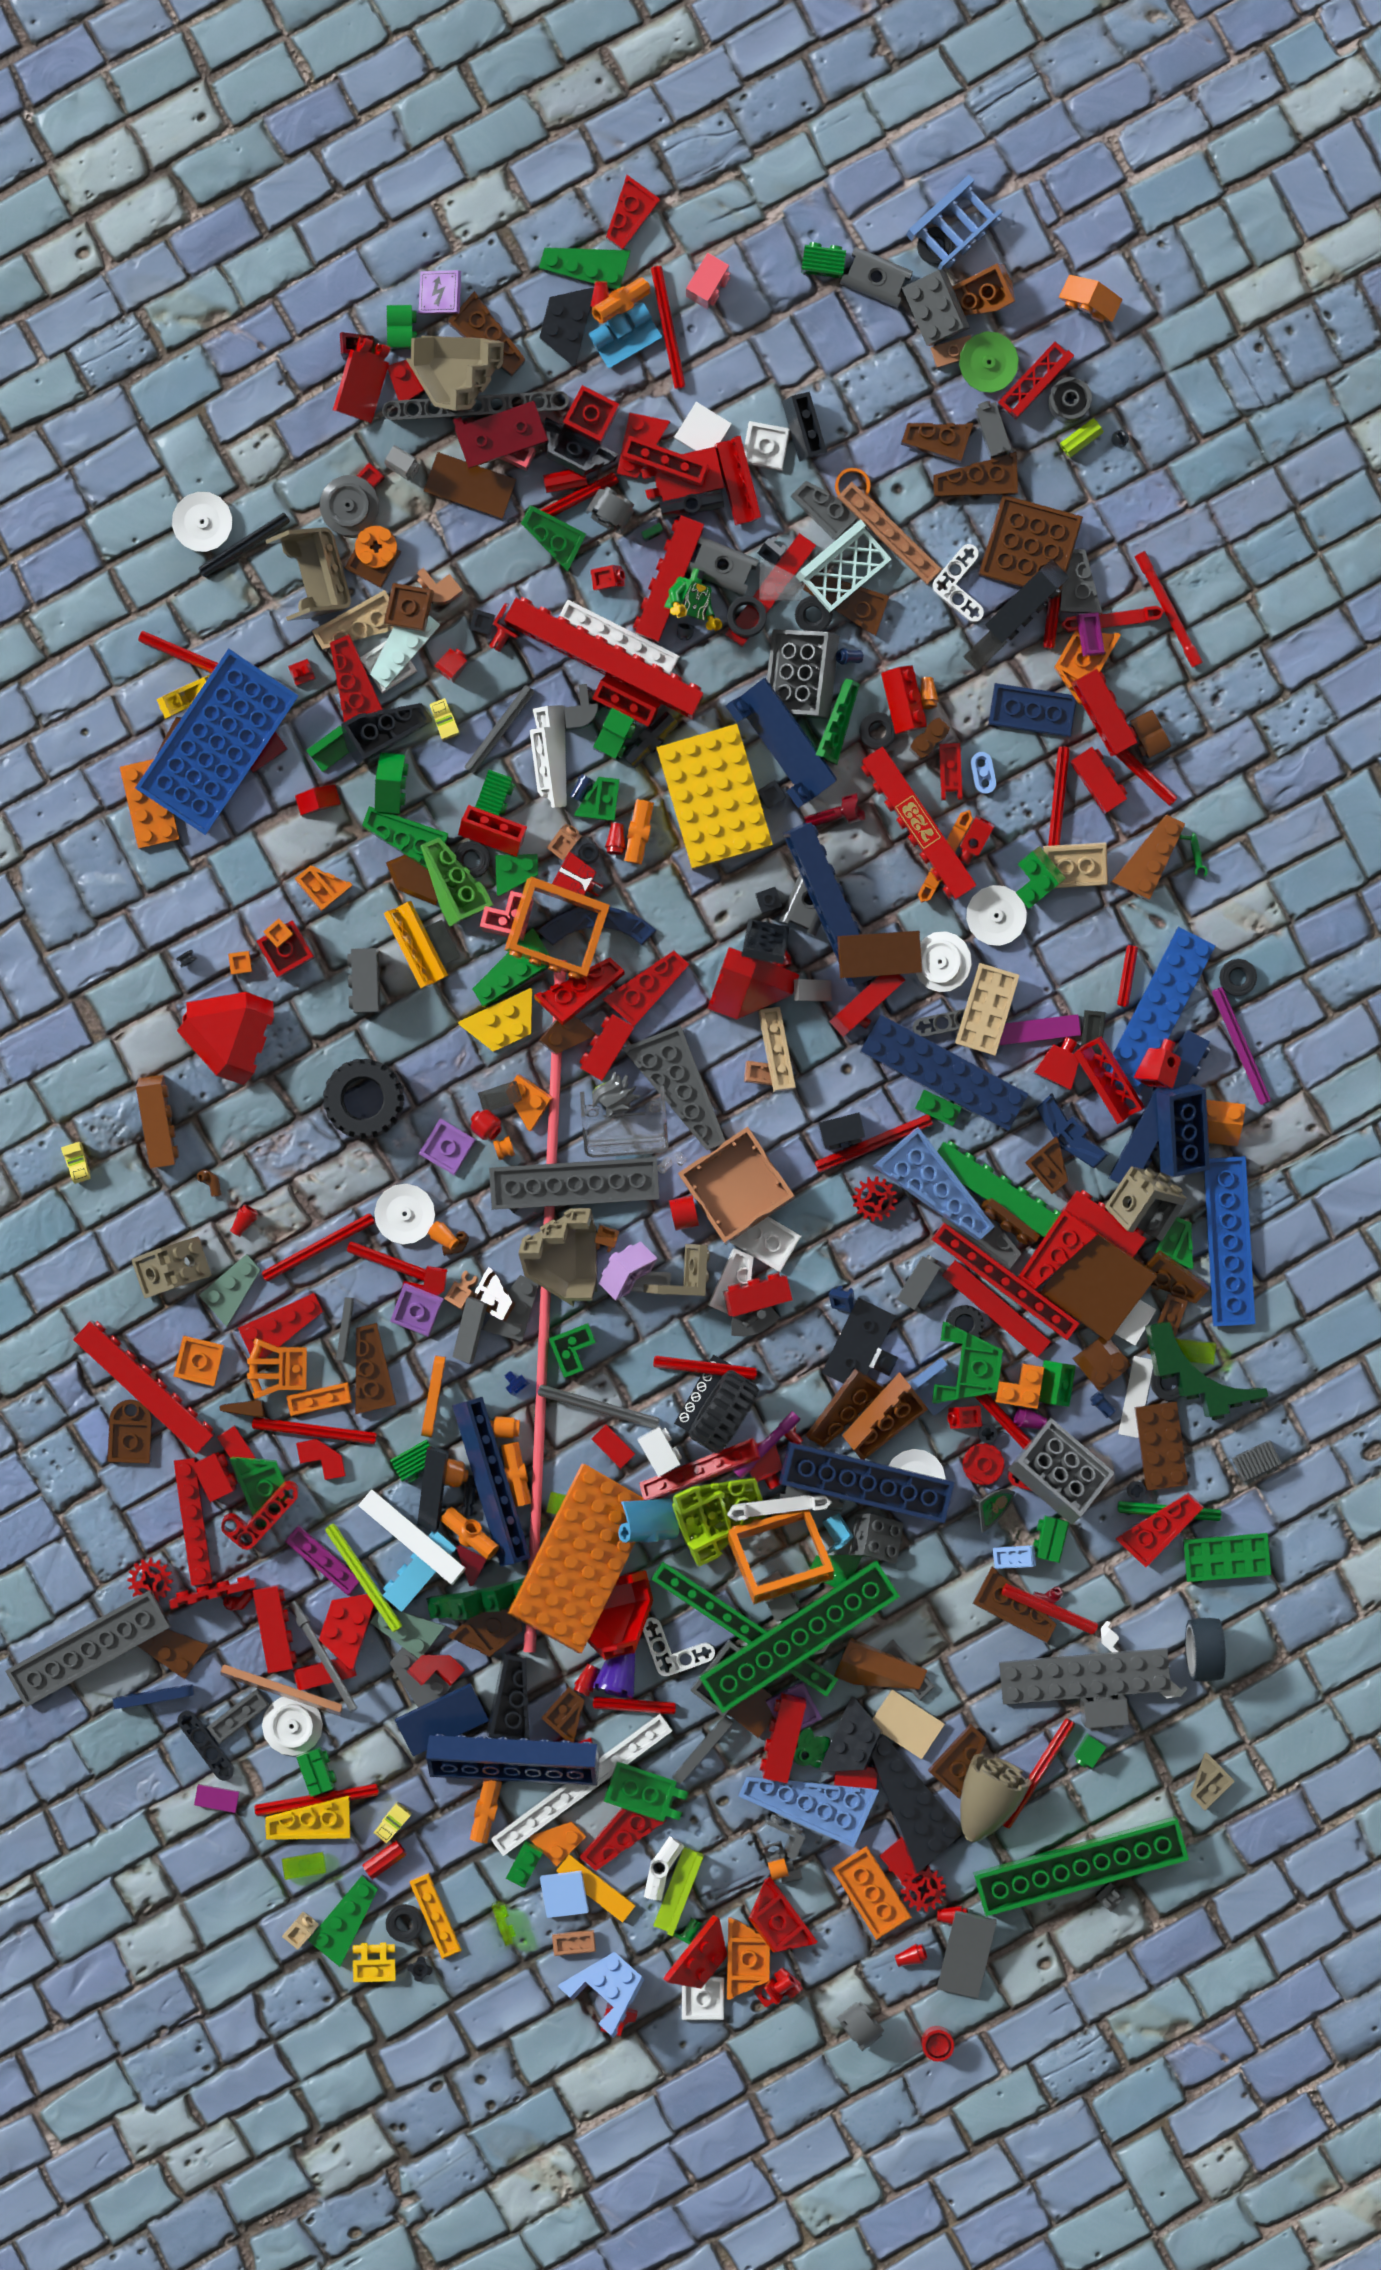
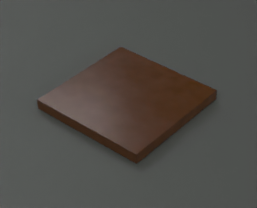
M1002 495L979 576L1023 587L1052 559L1067 574L1083 516Z
M1099 1233L1050 1277L1040 1291V1294L1109 1341L1158 1274Z

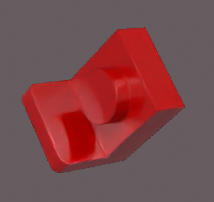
M610 565L590 570L593 590L595 591L625 586V572L622 566Z
M981 1406L948 1408L947 1419L950 1429L982 1427Z

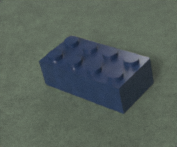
M1192 1083L1173 1087L1172 1089L1156 1091L1161 1172L1171 1177H1178L1210 1170L1206 1088Z

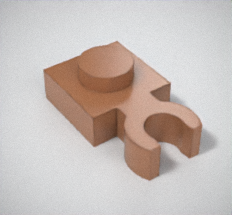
M468 1271L462 1273L460 1284L456 1281L453 1283L444 1298L446 1302L462 1311L465 1307L466 1298L472 1297L474 1294L470 1288L474 1287L479 1280L474 1276L471 1281H467Z

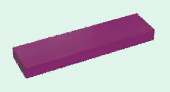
M1079 1015L1005 1023L999 1045L1081 1035Z
M299 1525L285 1540L291 1548L348 1596L360 1583L350 1568Z

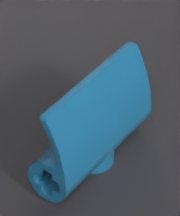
M643 302L627 312L617 314L604 325L588 333L608 368L613 367L662 338Z
M671 1499L621 1502L627 1518V1523L619 1527L618 1534L622 1542H656L677 1538L679 1524Z

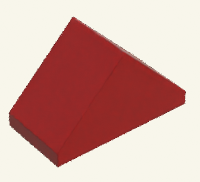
M336 784L312 788L295 795L301 816L341 805Z

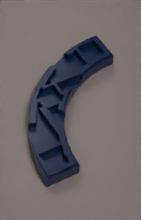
M609 907L603 928L613 929L630 936L641 945L656 932V929L640 917ZM584 908L574 909L555 917L538 932L554 946L559 940L573 932L594 928L598 913Z

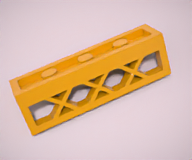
M412 901L386 911L384 915L420 988L432 985L447 977L448 974Z

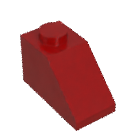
M450 648L435 664V669L454 683L468 664V661L465 659L467 655L457 648L455 651Z

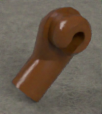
M209 1170L199 1171L197 1173V1180L210 1186L211 1197L220 1196L221 1189L218 1176Z
M459 1231L456 1234L459 1244L455 1249L450 1250L442 1246L444 1256L464 1251L469 1242V1236L466 1232Z

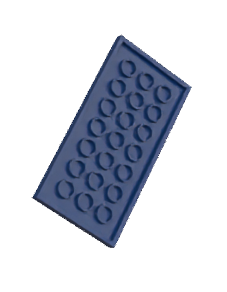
M228 648L135 789L206 835L299 695Z

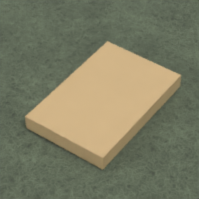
M1106 842L1043 846V851L1066 878L1055 888L1108 885Z
M891 1689L872 1718L883 1731L882 1734L920 1759L924 1757L945 1725L893 1689Z

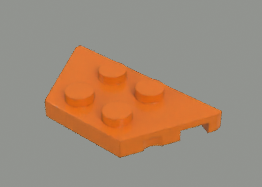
M1075 630L1054 669L1078 704L1081 705L1082 703L1071 682L1095 669L1100 672L1121 634L1102 633L1105 654L1083 657L1079 631Z
M728 1917L727 2000H731L735 1996L769 1981L770 1948L757 1930L732 1917Z

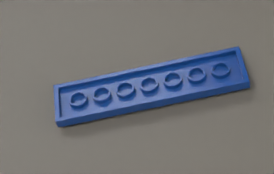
M1179 926L1113 1052V1056L1138 1095L1141 1093L1144 1084L1134 1079L1136 1071L1149 1048L1160 1049L1163 1040L1169 1038L1216 946ZM1107 1064L1105 1070L1113 1073V1067L1111 1064ZM1115 1080L1116 1084L1124 1087L1122 1082Z
M1246 1156L1209 1158L1210 1170L1204 1171L1212 1324L1213 1327L1255 1324Z

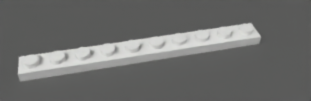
M658 1714L599 1758L597 1786L562 1785L491 1838L492 1842L503 1856L610 1778L616 1761L629 1764L673 1730L663 1716Z

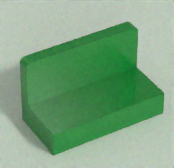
M338 726L306 750L322 772L350 753L346 747L341 726Z
M1044 1360L1039 1402L1069 1407L1076 1365Z

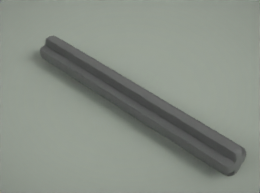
M529 686L523 687L466 763V770L472 774L477 771L534 695L533 689Z

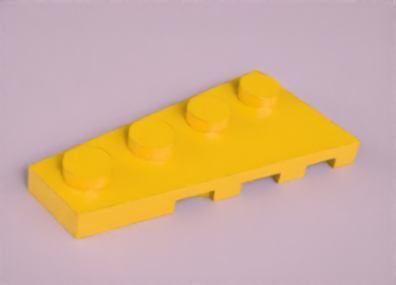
M349 1796L267 1816L265 1818L266 1840L350 1838Z

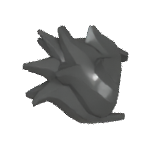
M614 1072L608 1082L594 1089L592 1093L593 1108L598 1103H602L606 1107V1115L608 1117L614 1113L623 1115L632 1108L630 1104L634 1100L640 1099V1095L633 1094L636 1086L627 1089V1075L621 1080L620 1075L616 1076V1072Z

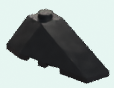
M422 703L390 710L358 714L342 723L341 728L346 747L359 766L432 722V719Z

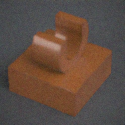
M599 1225L594 1241L597 1243L596 1249H599L602 1244L608 1246L607 1252H610L612 1248H615L620 1231Z

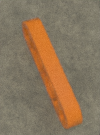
M435 1355L422 1426L421 1436L430 1438L433 1435L446 1357Z

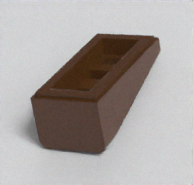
M263 1400L228 1403L219 1406L220 1411L260 1418L265 1416Z

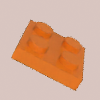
M183 1336L173 1377L215 1386L225 1345Z

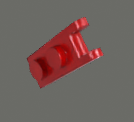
M960 743L939 744L941 801L946 800V792H958L957 798L962 800Z

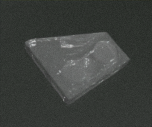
M760 559L759 600L801 601L802 582L786 570L764 559Z

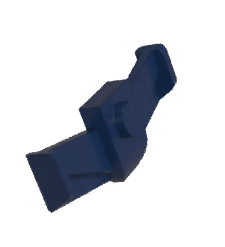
M1053 1093L1036 1108L1053 1138L1055 1136L1058 1137L1061 1149H1065L1092 1168L1097 1167L1110 1154L1083 1137L1089 1129L1075 1115L1067 1120Z

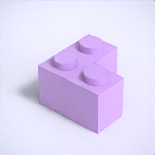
M642 1242L629 1245L623 1251L615 1252L611 1255L608 1266L602 1272L603 1276L599 1284L614 1300H617L630 1293L637 1279L651 1272L657 1257Z

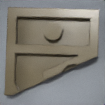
M1206 1752L1203 1755L1190 1796L1206 1810L1235 1781Z

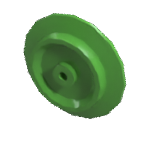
M986 331L974 335L965 343L960 353L959 366L962 377L969 386L980 392L992 393L1004 389L1012 382L1018 370L1019 358L1015 346L1007 337L998 332Z

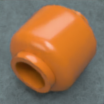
M448 1458L445 1486L457 1488L467 1481L469 1471L465 1469L463 1461Z

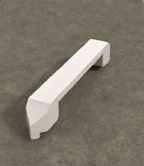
M818 1493L732 1505L727 1515L737 1521L760 1515L806 1509L821 1510L830 1506L832 1500L826 1495Z
M1107 1621L1101 1628V1643L1111 1652H1119L1113 1647L1119 1640V1636L1108 1628L1110 1622ZM1170 1680L1171 1691H1162L1160 1693L1166 1698L1181 1697L1187 1690V1687L1184 1686L1181 1689Z

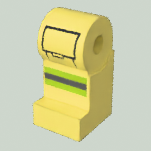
M446 699L431 703L430 707L442 741L460 735Z
M82 1142L61 1147L73 1183L77 1184L91 1179Z
M397 1801L373 1833L387 1843L407 1821L412 1812Z

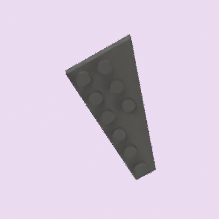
M681 1025L622 1048L706 1150L722 1145L725 1142Z

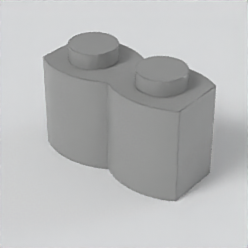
M396 445L392 447L384 461L387 468L407 480L410 477L414 478L419 470L417 458Z

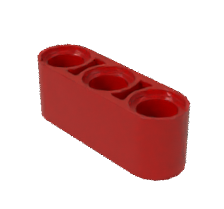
M338 1658L331 1659L342 1680L357 1676L355 1668L354 1671H350ZM322 1662L293 1670L298 1690H305L333 1682Z

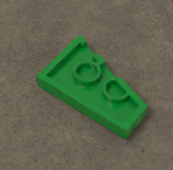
M529 505L521 522V525L568 571L586 533L532 505Z

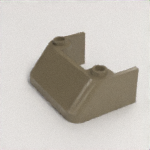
M329 528L288 530L266 539L267 544L281 543L283 552L287 557L297 558L307 598L299 601V612L287 616V621L311 619L341 611L350 606L351 598L335 537Z

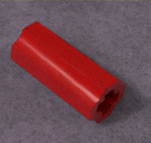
M572 470L543 475L546 493L588 486L586 475L582 476Z
M396 1840L362 1866L373 1880L405 1857L407 1853L399 1841Z

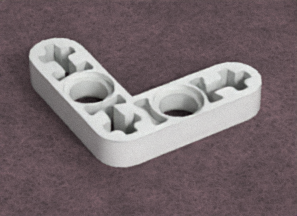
M966 544L937 576L932 588L937 596L967 621L976 623L983 617L984 611L982 606L956 585L978 557V549L972 544ZM972 549L974 558H967L965 564H968L967 567L961 561L956 560L958 557L960 560L963 559L965 556L964 550L969 551ZM954 564L961 567V573L957 576H953L949 571L950 566ZM946 573L954 582L951 583L949 580L945 586L947 590L942 589L939 591L937 589V582L942 583L946 579L943 574ZM961 594L964 597V602L961 605H955L952 602L953 595ZM967 601L971 602V604H969L968 606L972 610H974L975 608L979 610L978 618L976 616L971 618L969 616L971 612L967 608L965 609V612L961 610L963 607H965Z
M655 1617L647 1618L643 1632L656 1669L662 1676L676 1674L707 1663L714 1658L715 1649L713 1645L707 1642L672 1654L660 1621ZM649 1621H652L653 1624L657 1623L658 1627L655 1628L656 1634L661 1633L662 1637H655L650 1641L649 1637H653L651 1630L646 1629L649 1626ZM662 1641L665 1644L664 1651L659 1653L654 1651V1642ZM702 1647L711 1649L712 1652L709 1653L708 1658L701 1655L698 1657L700 1661L695 1662V1655L692 1650L696 1649L697 1654L702 1652ZM687 1653L692 1657L689 1665L681 1664L680 1656ZM669 1654V1657H665L667 1664H672L669 1667V1672H666L665 1669H660L663 1662L661 1658L657 1660L656 1656Z

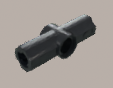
M721 489L700 494H688L685 497L659 502L663 520L677 518L681 515L694 516L701 512L724 508ZM689 500H694L698 506L696 509L690 510L686 507V503Z
M666 711L652 726L647 727L638 736L637 741L622 756L631 766L636 768L650 753L652 754L657 750L656 747L663 744L664 739L677 728L679 723Z

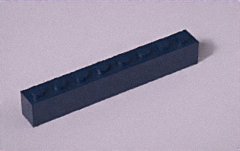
M803 823L783 833V836L839 963L837 936L859 935L860 928L857 922L853 921L851 916L852 909L843 898L842 894H844V891L834 877L835 870L827 861V851L818 840L819 833L817 828L812 823ZM877 976L845 979L848 986L856 987Z
M1189 1030L1185 1031L1174 1054L1181 1058V1062L1173 1087L1189 1084L1191 1077H1196L1201 1068L1198 1065L1201 1058H1206L1211 1049L1208 1046L1210 1041ZM1155 1088L1108 1177L1109 1180L1120 1184L1131 1166L1140 1169L1144 1168L1145 1170L1149 1167L1152 1158H1150L1152 1151H1157L1159 1148L1156 1091L1168 1088Z
M483 1396L452 1405L492 1540L500 1546L496 1552L500 1567L531 1558Z

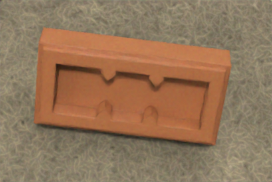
M971 335L931 347L930 350L936 368L959 362L960 353L965 343L971 339Z
M746 1061L744 1082L772 1086L768 1063Z
M594 1930L552 1934L554 1956L596 1952Z

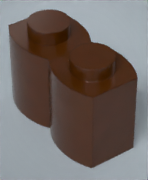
M1153 709L1129 721V727L1134 729L1137 740L1140 743L1137 747L1142 757L1146 756L1147 759H1150L1172 747Z
M941 718L934 719L927 726L925 732L913 740L909 751L919 760L926 758L932 752L934 746L946 738L950 727Z

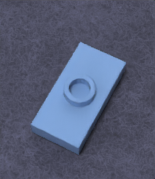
M1034 1545L993 1548L995 1569L1036 1566Z

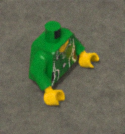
M693 568L690 579L677 578L675 584L668 591L669 597L664 607L669 608L671 614L677 615V618L687 615L703 621L708 620L706 628L717 631L722 628V621L719 618H714L715 614L711 606L710 597L712 589L701 584L705 572Z

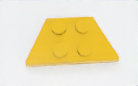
M529 988L459 1021L458 1024L493 1052L531 1035L532 989Z

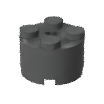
M1066 377L1059 380L1052 388L1048 398V407L1051 414L1059 422L1074 423L1081 420L1090 408L1092 401L1091 390L1085 382L1074 377ZM1067 396L1070 399H1074L1072 404L1066 402Z
M606 487L605 490L598 489L585 512L587 514L591 512L590 518L609 530L614 527L617 529L616 533H622L634 513V503L626 498L620 499L616 496L617 493L609 487Z
M855 2002L840 2014L837 2020L840 2021L843 2029L853 2041H856L859 2045L858 2048L863 2052L882 2036L881 2033L884 2032V2029L874 2018L870 2019L869 2016L872 2013L865 2004Z

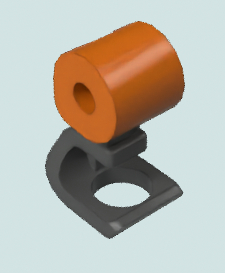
M778 1841L763 1845L772 1880L788 1877L782 1842ZM772 1846L779 1847V1849L775 1852L768 1851V1849Z

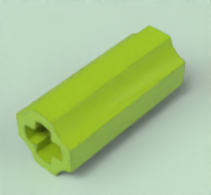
M1093 418L1063 440L1060 446L1066 455L1071 458L1102 435L1104 431Z

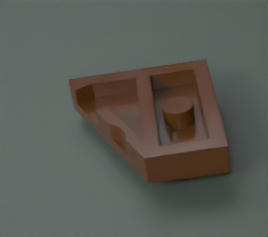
M574 1016L564 1025L555 1019L539 1042L553 1054H558L594 1037L596 1033Z
M568 1686L541 1719L566 1741L574 1743L585 1699Z

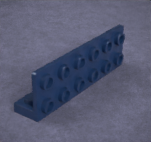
M763 678L743 695L725 705L737 723L747 718L792 781L794 786L786 792L798 808L810 802L837 781L836 776L824 759L816 756L817 749L766 678Z

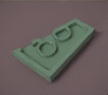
M246 1254L199 1295L226 1327H228L261 1269Z
M394 1608L391 1609L402 1624L398 1631L392 1632L379 1611L370 1621L371 1624L417 1658L426 1653L446 1626Z

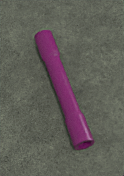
M793 1411L758 1446L760 1458L801 1420ZM759 1460L736 1468L733 1471L742 1479Z

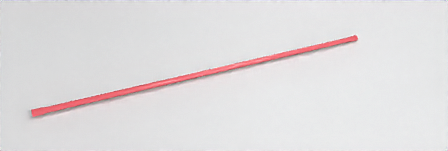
M554 972V985L565 982L566 972ZM551 1052L549 1095L553 1099L549 1104L546 1164H557L562 1052L558 1054ZM544 1206V1225L554 1219L555 1206ZM541 1287L529 1537V1554L531 1558L528 1559V1572L540 1548L546 1398L538 1395V1389L540 1385L547 1386L551 1292ZM528 1624L525 1626L523 1652L534 1653L536 1652L537 1633L536 1629Z

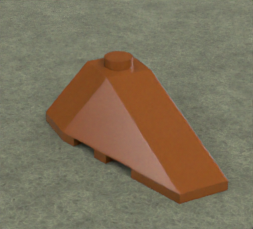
M996 263L952 286L965 316L998 311L1016 302L1013 285L1004 264Z
M849 1638L834 1677L853 1685L919 1690L927 1669Z

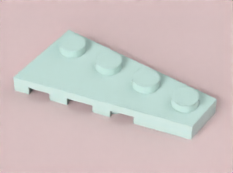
M429 615L425 632L393 627L370 676L386 689L441 625Z

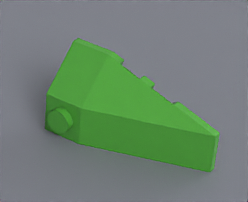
M440 838L421 845L440 909L449 927L484 911L485 906H493L485 887L480 881L477 882L470 875V870L460 864L456 859V855Z

